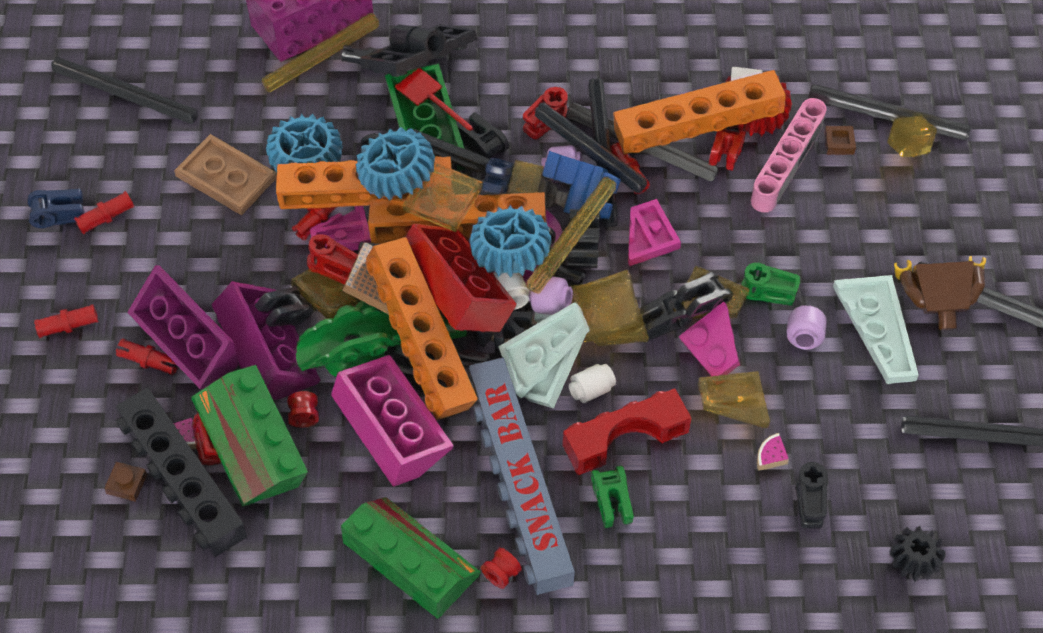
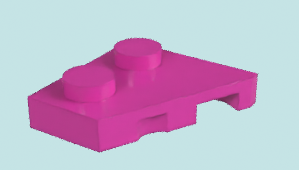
M354 206V210L343 216L341 213H338L327 222L314 226L310 229L311 238L314 235L325 234L352 251L359 250L360 242L371 243L364 206Z
M722 302L679 336L681 342L716 383L740 365L729 317V309L725 302Z

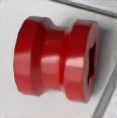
M299 391L288 396L287 405L291 409L288 414L289 424L294 427L305 428L318 423L319 413L315 409L318 405V398L315 393Z
M498 548L494 552V558L481 565V570L493 585L504 589L509 584V578L518 575L522 567L510 552L503 548Z

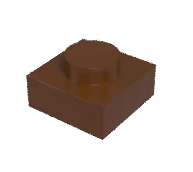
M825 126L824 138L827 155L855 154L856 143L853 126Z
M116 462L104 487L106 494L136 502L147 477L146 469Z

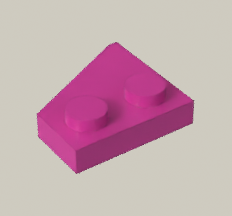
M657 199L631 207L628 250L629 266L680 249L681 241Z

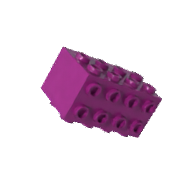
M246 0L251 26L280 62L375 20L372 0Z

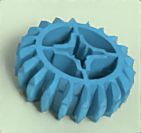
M301 113L299 118L294 119L290 115L288 122L280 120L279 127H273L272 134L268 135L266 152L271 167H274L276 173L277 164L341 161L343 146L340 140V133L338 129L334 128L332 122L326 123L324 117L316 120L314 114L309 118H305ZM318 142H322L325 145V148L321 147L320 143ZM284 149L289 150L290 155H287Z
M400 127L396 132L390 128L386 134L379 132L376 139L369 138V145L361 146L362 153L357 155L358 163L355 164L359 175L358 178L370 194H375L379 199L385 196L391 200L395 195L402 199L403 194L410 193L413 195V189H423V182L430 181V173L434 172L435 156L430 142L422 136L421 132L416 133L412 128L405 131Z
M510 205L505 210L498 207L495 213L487 211L485 217H478V222L476 225H473L472 234H470V247L474 260L477 261L479 267H485L487 273L495 271L498 277L503 273H508L511 278L513 273H520L523 276L525 270L534 272L536 265H543V260L545 257H548L550 251L551 235L549 234L547 223L544 222L541 215H536L533 209L525 212L523 206L513 209Z

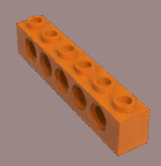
M771 70L613 112L614 131L624 155L633 152L638 153L651 147L664 146L681 139L694 138L700 134L721 131L730 126L747 124L760 118L776 116L784 112L786 95L775 71Z
M435 156L434 172L430 173V181L423 182V189L415 188L413 189V195L405 193L402 198L453 196L451 157ZM355 160L277 164L276 194L280 209L370 205V199L379 198L375 194H370L364 185L361 184L355 165L358 162Z
M545 192L394 198L391 200L370 199L368 225L371 243L382 244L404 238L413 224L458 228L466 240L470 241V234H472L473 225H476L478 222V217H485L487 211L495 213L498 207L502 210L508 209L510 205L513 209L523 206L525 212L533 209L534 213L541 215L544 222H546Z
M404 237L373 246L366 257L367 271L376 281L380 300L387 305L391 326L397 330L400 336L402 351L410 359L415 381L421 384L428 410L433 412L436 421L469 410L478 398L407 238ZM390 272L396 273L399 278L393 277ZM402 298L407 299L411 305L405 304ZM413 325L419 326L423 332L417 331ZM425 352L431 353L435 360L430 359ZM437 379L444 381L447 387L441 386Z

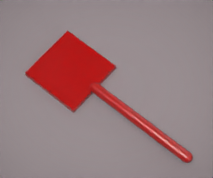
M418 68L395 86L399 92L416 106H419L429 98L467 130H473V127L433 95L442 88V85L421 68Z

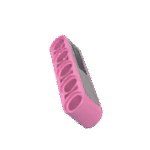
M816 98L807 99L797 111L755 180L751 197V205L755 210L769 212L777 205L822 130L827 110L823 101Z

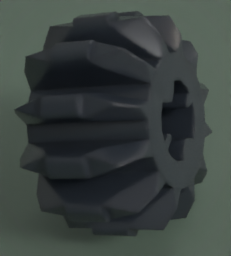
M921 526L916 527L914 532L906 527L901 535L897 534L892 541L893 546L889 550V556L894 558L892 568H902L901 577L909 573L912 575L914 582L919 580L920 575L928 581L933 573L941 570L943 566L942 561H944L946 554L941 549L943 545L942 539H932L934 535L933 530L925 534L922 532Z

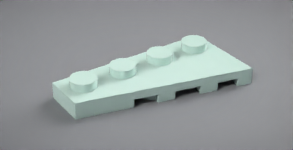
M892 275L834 280L833 288L886 383L917 381L919 374Z

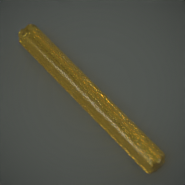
M373 13L366 15L263 77V87L268 92L274 91L343 49L344 45H350L379 27L377 17Z
M608 177L602 178L552 246L548 256L544 257L543 265H539L528 279L527 288L535 294L541 293L616 190V182Z

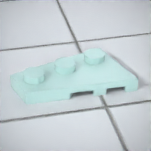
M576 302L498 346L502 358L504 357L515 393L520 398L590 331L583 312Z
M535 312L534 320L538 324L552 315ZM585 336L524 395L529 402L550 408L555 407Z

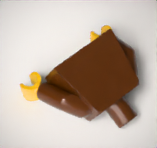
M969 256L968 261L916 264L913 272L910 260H906V268H899L897 262L894 263L895 276L901 281L905 293L914 305L923 309L924 314L938 313L939 330L957 329L956 312H965L970 306L976 304L985 288V257H982L980 264L974 263L972 256Z

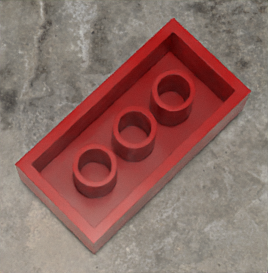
M413 224L406 238L435 304L448 319L449 325L459 331L500 332L517 303L492 272L487 273L485 267H479L477 261L472 256L470 243L459 229Z

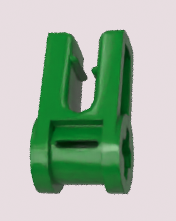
M751 263L745 269L744 279L741 283V292L743 296L750 300L792 306L799 288L800 276L766 266L762 263ZM759 270V275L755 276L756 271Z
M616 466L615 470L605 472L591 471L592 488L598 502L604 528L612 527L614 524V509H612L610 497H615L617 500L618 512H620L623 524H632L634 515L623 466Z

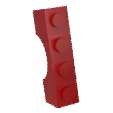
M675 388L666 392L659 391L643 401H633L626 404L622 409L611 413L603 412L593 420L570 425L563 431L562 446L577 475H581L606 465L607 449L611 442L620 435L640 432L654 437L660 443H664L689 433L692 417Z

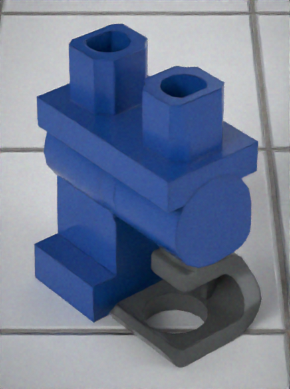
M549 151L542 176L571 186L570 190L566 193L560 191L555 184L542 179L538 193L545 192V208L562 206L563 212L570 214V209L599 210V219H609L613 205L600 201L603 190L616 194L621 179L608 173V170Z

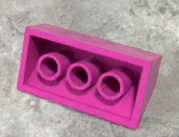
M390 355L338 372L331 396L393 487L419 478L452 450L454 445Z

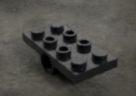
M399 24L391 30L389 46L362 56L359 59L362 69L373 70L374 73H391V76L398 77L407 74V70L411 68L426 66L429 60L444 58L452 50L465 49L468 47L467 44L478 40L476 29L444 24L423 28Z

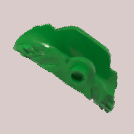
M346 305L337 310L333 319L329 318L319 321L300 336L296 346V361L301 371L324 366L331 375L337 377L340 371L384 357L387 347L400 345L401 339L397 330L391 326L389 314L375 307H369L361 311L358 307ZM349 335H355L359 337L357 339L344 342V339Z

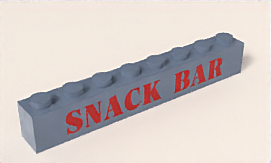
M504 357L470 365L469 380L478 398L475 404L472 405L476 422L482 421L484 428L481 430L482 442L485 448L490 447L492 456H489L490 467L493 475L498 474L501 481L497 483L501 501L507 500L509 510H506L507 521L510 529L515 528L518 535L515 538L517 553L519 557L524 556L527 565L523 566L526 582L528 585L533 584L536 595L573 586L575 571Z

